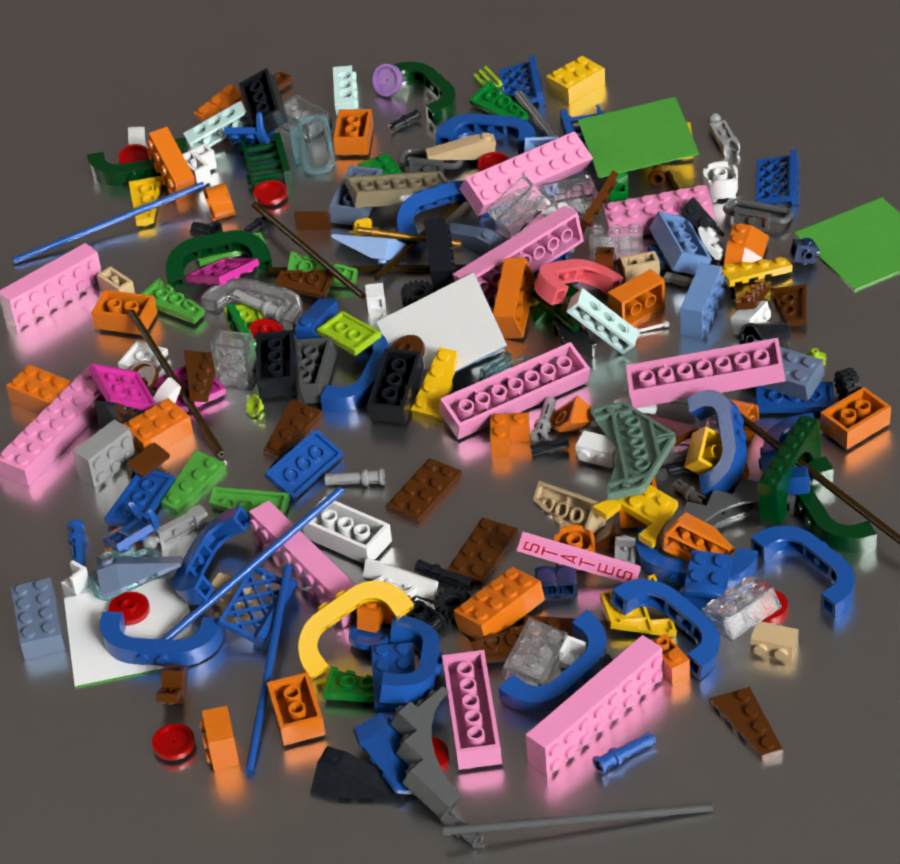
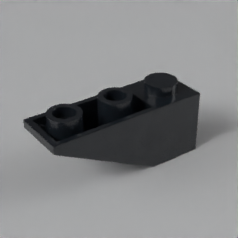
M557 317L552 318V333L560 344L565 345L571 342L579 353L591 359L595 358L596 343L593 339H590L586 329H583L581 326L578 332H573Z

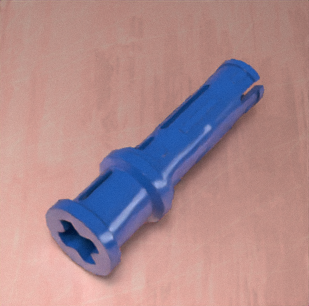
M72 520L67 524L72 560L85 567L83 544L86 540L83 534L85 524L81 520Z
M647 732L619 748H610L607 753L601 756H594L592 759L596 771L603 775L606 773V770L614 766H620L623 760L655 745L656 739L651 732Z

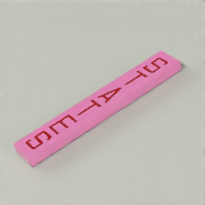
M522 532L517 547L518 552L623 583L637 580L641 569L639 565L526 532Z

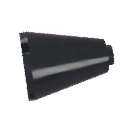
M785 322L747 323L739 331L742 339L739 343H751L754 339L762 341L778 338L779 345H781L790 338L791 329Z

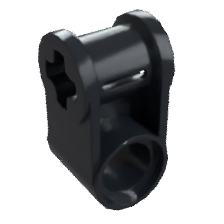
M413 601L414 609L408 612L409 617L427 623L435 631L447 625L445 617L440 612L434 610L423 601Z

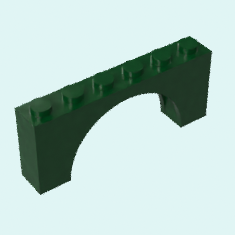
M809 416L799 417L757 482L760 519L762 523L780 526L787 515L788 488L797 460L801 458L808 463L822 457L819 419Z

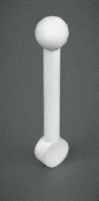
M664 321L661 324L635 329L640 333L660 327L667 328L670 323Z

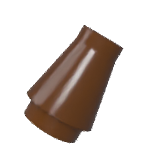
M660 164L653 165L648 176L649 181L653 185H661L666 179Z

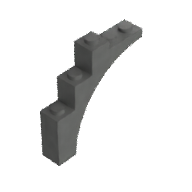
M740 478L733 494L713 490L707 506L687 501L681 516L687 512L717 527L734 518L759 514L757 481ZM787 495V515H794L796 496Z
M443 686L438 691L432 690L426 696V701L424 702L420 700L416 705L410 702L405 707L399 706L393 713L395 718L390 724L403 736L399 742L401 747L396 754L410 766L405 771L407 776L402 783L440 819L445 812L451 811L462 797L442 771L435 756L432 743L434 713L449 693Z

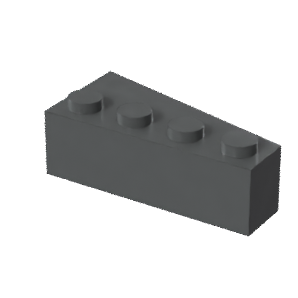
M332 337L297 339L299 384L305 404L321 403L320 397L329 383L337 356Z

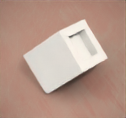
M383 283L365 285L368 312L386 310Z
M72 560L70 562L72 574L61 582L64 590L76 596L91 584L87 568Z
M567 636L560 649L558 666L567 669L586 651L587 642Z

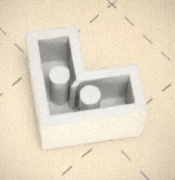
M204 143L182 154L195 177V184L203 181L205 185L212 181L210 170L217 167L213 149Z

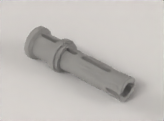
M236 289L233 293L235 295L232 296L233 300L261 311L262 315L271 316L278 322L281 321L285 314L284 306L279 307L272 304L270 300L263 301L239 289Z
M546 397L544 399L540 417L534 423L535 429L531 433V439L535 443L546 442L548 439L547 433L551 429L550 420L556 405V400L553 397Z
M380 468L379 470L371 471L363 469L361 472L326 473L325 484L326 486L362 484L363 486L380 484L383 486L385 485L384 468Z

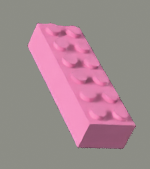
M707 185L603 204L610 241L652 234L649 227L658 211L686 217L680 208L692 197L714 220L713 204Z
M84 243L1 289L0 303L5 320L15 328H18L98 282L97 274L102 272L97 251Z
M484 650L442 655L446 689L449 691L447 697L458 770L502 764L501 747Z

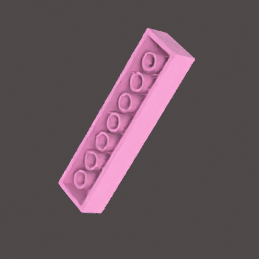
M574 131L465 178L460 190L477 216H480L587 169L593 157Z
M565 205L453 273L454 281L456 282L474 272L488 302L497 295V283L501 278V266H503L505 258L526 257L531 271L534 273L543 264L554 261L584 242L578 213Z
M778 338L626 365L629 395L634 408L688 399L689 396L705 390L723 393L786 381Z
M570 342L441 398L439 413L456 438L461 439L490 426L491 414L520 413L544 402L546 397L554 398L588 383L590 368Z
M88 368L65 388L0 453V476L29 487L98 418L96 400L106 401V399L99 390Z
M270 501L249 511L251 519L249 523L253 530L252 539L263 550L294 525ZM301 531L296 533L271 555L278 567L281 566L284 569V565H292L291 577L298 581V587L304 589L309 598L315 600L319 606L327 601L328 603L336 599L335 595L344 589L348 591L356 586ZM357 608L337 622L343 629L357 621Z
M642 635L526 734L528 764L545 776H549L553 771H557L568 758H572L578 749L583 745H587L593 736L602 732L608 723L615 720L624 709L630 707L639 696L644 695L654 683H658L663 676L662 647Z

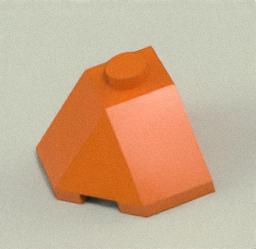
M579 396L574 397L553 412L550 420L551 428L559 432L578 431L584 426L587 427L592 422L590 410L592 407Z

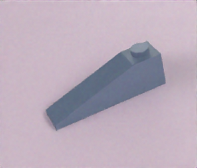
M452 222L450 223L451 234L447 235L451 236L453 240L462 241V246L480 256L509 240L506 236L487 228Z
M182 556L117 557L114 559L109 557L103 559L97 568L102 598L122 593L128 590V586L135 582L139 584L145 583L153 574L157 577L181 567L183 562Z

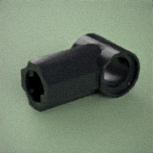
M193 222L190 228V235L198 237L200 235L215 234L216 232L223 231L222 224L219 222H212L210 224Z

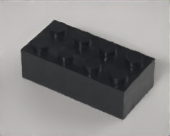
M267 68L239 83L251 127H257L256 116L258 112L262 113L266 134L289 122L277 81Z
M445 217L424 220L433 293L455 282L453 278V273L456 272L455 262H451L454 260L453 249H449L453 247L451 236H447L451 234L450 224H446Z
M293 330L257 333V386L259 398L297 395L296 345Z
M385 348L367 403L370 420L407 424L424 368L421 352Z

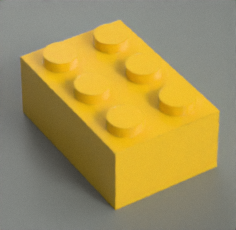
M584 56L578 57L546 76L547 92L570 105L605 85V68Z

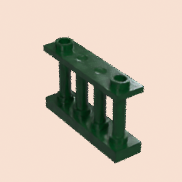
M280 133L273 134L274 140L271 143L246 147L244 139H241L242 146L239 147L240 156H244L248 175H246L247 184L251 185L252 191L255 188V182L281 178L284 179L286 185L292 184L290 167ZM273 149L274 151L271 153H265L248 157V153H254ZM270 159L277 160L276 162H270L260 165H250V163L259 162ZM278 168L279 170L276 172L253 176V172H259Z
M533 283L529 294L573 332H578L582 323L566 311L571 297L580 289L573 283L565 284L569 288L563 303L550 305L536 293Z

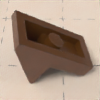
M614 522L596 532L595 550L615 554V537L623 536V534L615 533Z

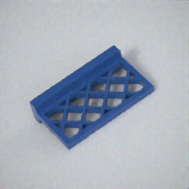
M535 55L529 57V62L499 69L500 80L503 83L502 91L511 100H516L514 103L521 107L515 98V92L521 90L526 96H532V98H528L531 103L538 102L539 106L546 105Z
M790 150L789 156L757 160L756 202L772 204L791 201L792 206L799 205L800 163L797 150ZM773 168H777V170L774 172L770 171ZM773 178L777 179L775 182H771ZM782 182L786 183L782 187L779 186V184H781ZM774 188L777 189L774 193L770 192ZM782 192L785 193V194H787V195H785V196H778V195H780Z
M260 567L255 568L244 578L217 625L253 642V647L261 650L272 632L280 589L272 590L270 584L277 583L281 585L282 578ZM253 573L261 575L263 580L254 581ZM292 578L289 583L285 608L298 584V581ZM266 585L268 592L259 593L257 586ZM252 587L255 594L246 596L243 589ZM270 596L273 603L264 605L262 598ZM257 599L260 606L250 607L248 600ZM243 601L246 608L237 610L235 603ZM262 611L264 618L255 619L253 612ZM248 613L251 620L242 622L239 615ZM235 616L237 623L231 624L225 621L226 617ZM253 625L255 628L254 635L247 632L244 627Z

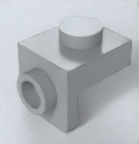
M627 535L615 537V559L635 564L636 538Z

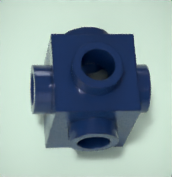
M793 238L789 255L794 262H798L801 265L814 264L815 259L819 256V248L813 239Z

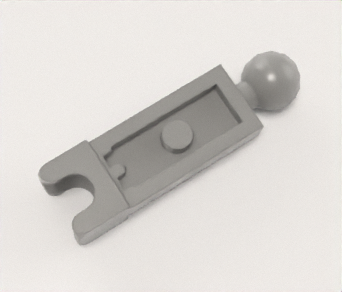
M712 113L708 117L709 129L718 143L722 155L726 157L728 151H734L735 154H739V140L732 133L726 120L721 121L719 114Z
M201 505L188 509V513L159 527L155 531L156 536L148 535L142 541L143 548L148 551L154 550L157 543L162 548L196 530L198 532L202 531L209 524L205 520V517L208 516L207 511Z

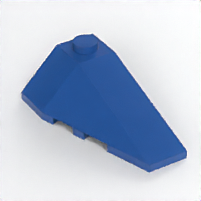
M319 298L300 318L295 328L296 338H323L317 334L316 329L338 314V299Z
M380 713L354 727L353 732L358 746L362 751L366 750L371 756L370 761L372 764H377L383 771V778L397 794H414L402 783L407 776L405 771L410 766L396 754L401 747L399 742L403 736L390 725L395 718L393 713Z

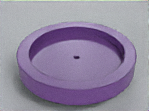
M393 64L378 66L372 78L374 89L382 96L395 95L402 85V75L398 67Z

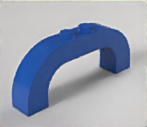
M462 114L452 117L443 122L435 134L436 146L458 140L467 135L482 133L494 134L495 137H509L517 140L518 154L524 153L525 138L536 137L534 127L524 119L488 114Z
M453 181L446 184L440 183L434 188H425L410 196L399 209L395 232L418 235L413 218L418 213L454 201L469 203L460 190L463 181ZM498 208L478 216L479 219L482 220L496 215ZM398 239L399 242L405 244H409L411 242L408 240Z
M382 334L380 339L362 351L371 355L357 382L343 387L326 385L320 397L322 411L334 413L348 412L363 407L368 403L385 348L389 349L388 342Z
M700 391L688 397L690 414L700 421L710 416L718 415L723 449L718 464L712 470L699 476L701 493L710 498L713 490L728 492L741 477L747 461L745 441L747 437L743 428L744 420L735 403L718 391Z
M806 413L786 418L771 427L767 433L783 444L800 416L814 418V414ZM764 441L763 447H760L761 458L758 460L759 468L763 470V473L777 453V450L766 441ZM807 466L794 467L789 483L788 495L810 493L811 481Z
M241 505L226 510L202 529L184 556L181 567L175 572L172 587L187 604L199 605L205 603L215 587L207 580L204 573L220 546L233 536L244 533L249 526L250 515Z
M792 526L770 527L751 536V550L758 551V557L763 562L777 554L793 553L802 557L830 579L834 584L821 593L820 607L834 619L849 609L854 599V571L851 565L824 541H821L806 530Z
M639 528L636 535V560L638 565L641 566V570L647 576L655 574L659 582L684 587L689 562L660 554L657 551L659 548V537L653 549L639 541L638 534L645 529ZM738 547L733 558L727 592L745 585L753 577L758 566V551Z
M648 579L627 581L613 589L610 604L624 616L639 607L655 608L665 614L696 641L698 646L687 653V657L690 659V673L698 680L705 677L713 669L720 647L718 629L703 611L695 607L687 598L664 583Z
M588 610L583 612L572 622V633L579 640L587 642L586 651L557 678L544 686L528 685L513 674L498 687L499 699L510 708L529 714L546 713L559 707L599 673L605 663L607 652L606 633L601 622Z
M103 611L100 619V631L107 652L115 659L129 664L166 666L167 664L189 666L197 664L212 656L219 649L226 633L225 628L217 625L220 618L203 617L199 630L187 639L132 638L124 634L126 624L122 612Z
M393 616L390 643L413 642L414 649L421 654L418 669L408 674L383 672L380 703L405 704L423 699L433 690L436 676H440L443 652L439 651L440 638L438 633L427 623L408 616H402L396 620Z

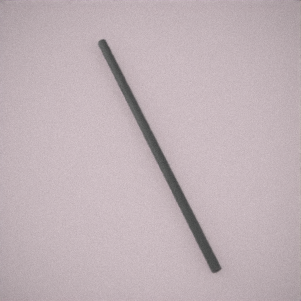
M712 803L443 826L442 828L443 836L704 813L712 812L713 809Z

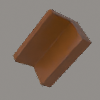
M327 211L294 212L296 230H330L331 228L330 214Z
M154 442L127 462V475L133 479L137 473L140 477L144 478L168 460L170 454Z

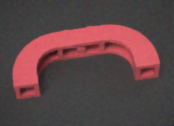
M569 259L543 264L535 280L534 289L543 300L550 305L563 303L569 288L565 285L567 283H586L608 295L609 291L620 286L623 277L601 264L583 259Z

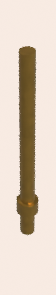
M357 226V234L427 243L426 236L380 230L378 227L365 228ZM452 239V246L461 248L462 241Z

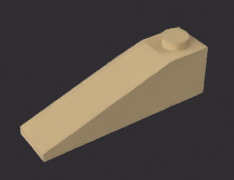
M475 134L427 148L425 152L427 159L479 160L484 154L495 152L496 141L494 134Z
M542 481L538 482L533 500L546 512L550 513L558 524H561L563 527L575 524L581 525L583 529H590L593 534L605 525L606 520L593 512V506L600 503V501Z

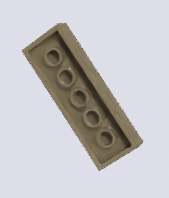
M441 171L351 176L345 177L344 183L350 192L355 208L402 205L406 199L422 189H431L440 183L446 184L449 181Z

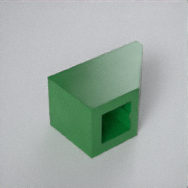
M617 183L614 190L610 189V202L627 200L628 183Z

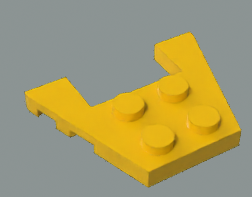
M649 485L641 495H632L618 500L608 499L593 506V512L608 520L621 509L648 525L646 529L638 534L639 541L653 549L658 537H661L665 525L670 522L677 510L678 501Z
M655 574L648 576V580L657 581ZM613 589L600 594V602L610 629L659 636L667 634L668 637H676V627L669 618L651 620L646 607L636 608L624 616L610 604Z

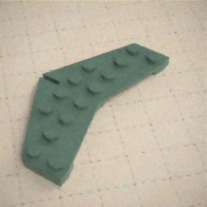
M626 402L590 408L592 420L618 450L611 480L606 487L608 499L618 500L623 497L643 494L676 443L675 432Z

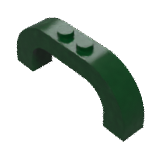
M419 62L393 64L401 72L402 85L408 83L420 84L438 99L426 105L427 119L434 126L442 124L454 115L457 107L455 89L441 74L429 65Z
M185 137L174 139L182 154L188 152ZM104 152L87 154L92 177L105 185L123 186L129 185V181L161 176L160 172L157 173L155 170L154 161L150 159L124 164H111L105 160Z
M243 230L219 231L215 234L200 235L180 243L171 251L166 261L167 283L173 288L186 286L184 270L188 263L198 258L232 251L244 252L250 258H258L260 265L255 267V271L265 270L268 267H272L270 251L261 238Z
M826 456L807 463L833 483L834 468ZM809 475L811 481L810 493L794 495L796 496V510L804 518L806 527L810 528L818 539L824 541L831 549L837 551L859 553L876 549L877 533L869 521L855 525H844L834 521L814 493V490L823 485Z

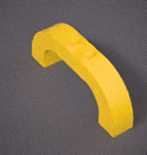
M368 581L360 583L348 591H345V589L335 595L336 599L331 603L327 601L319 606V611L304 625L298 644L300 662L304 671L308 672L310 680L313 681L329 669L317 647L318 640L324 631L362 604L368 602L383 604L389 609L395 619L398 620L414 609V604L410 598L393 584L383 581Z

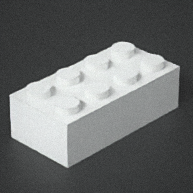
M337 501L330 504L303 527V533L309 540L365 564L367 558L375 560L392 542L390 524Z

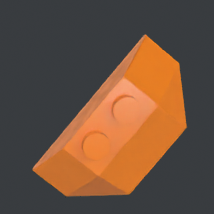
M734 223L726 247L724 265L729 263L734 265L741 264L744 261L758 262L763 259L769 235L752 225Z
M687 512L680 516L663 534L662 549L690 562L692 550L728 555L735 551L734 547L714 526Z

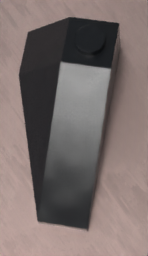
M96 400L100 429L114 419L123 424L138 416L141 412L139 409L133 408L132 410V407L116 402Z
M330 746L325 748L317 762L310 791L311 795L329 801H338V798H349L351 801L357 802L359 799H371L373 802L400 803L404 794L394 792L383 778V771L346 751Z

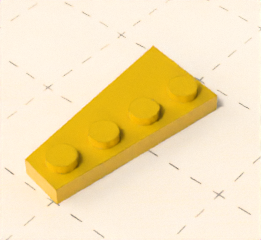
M161 176L129 181L133 209L159 199L162 186ZM157 207L136 215L137 226L154 224Z
M778 257L775 260L761 259L758 262L744 261L741 264L735 265L729 263L722 266L724 281L729 287L735 286V282L739 281L742 284L748 283L751 278L764 279L767 274L776 276L792 272V264L784 257Z
M439 347L412 405L411 412L413 414L446 422L439 413L440 399L450 395V391H452V380L455 375L458 357L456 351Z

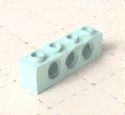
M352 65L333 67L336 117H338L339 109H358L356 71H352Z
M241 101L183 134L192 149L204 143L211 147L227 138L224 135V127H246L250 125L246 109Z
M582 288L571 297L566 312L622 355L635 346L639 331Z

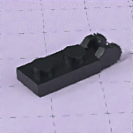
M694 197L680 208L697 229L700 226L704 228L713 227L719 236L723 237L725 235Z

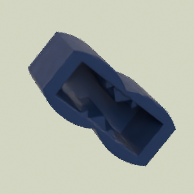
M565 565L535 568V578L541 581L544 598L556 595L560 597L577 595L576 568Z

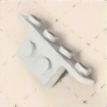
M371 558L365 560L364 578L393 584L406 595H410L411 598L417 595L431 601L435 600L438 581Z

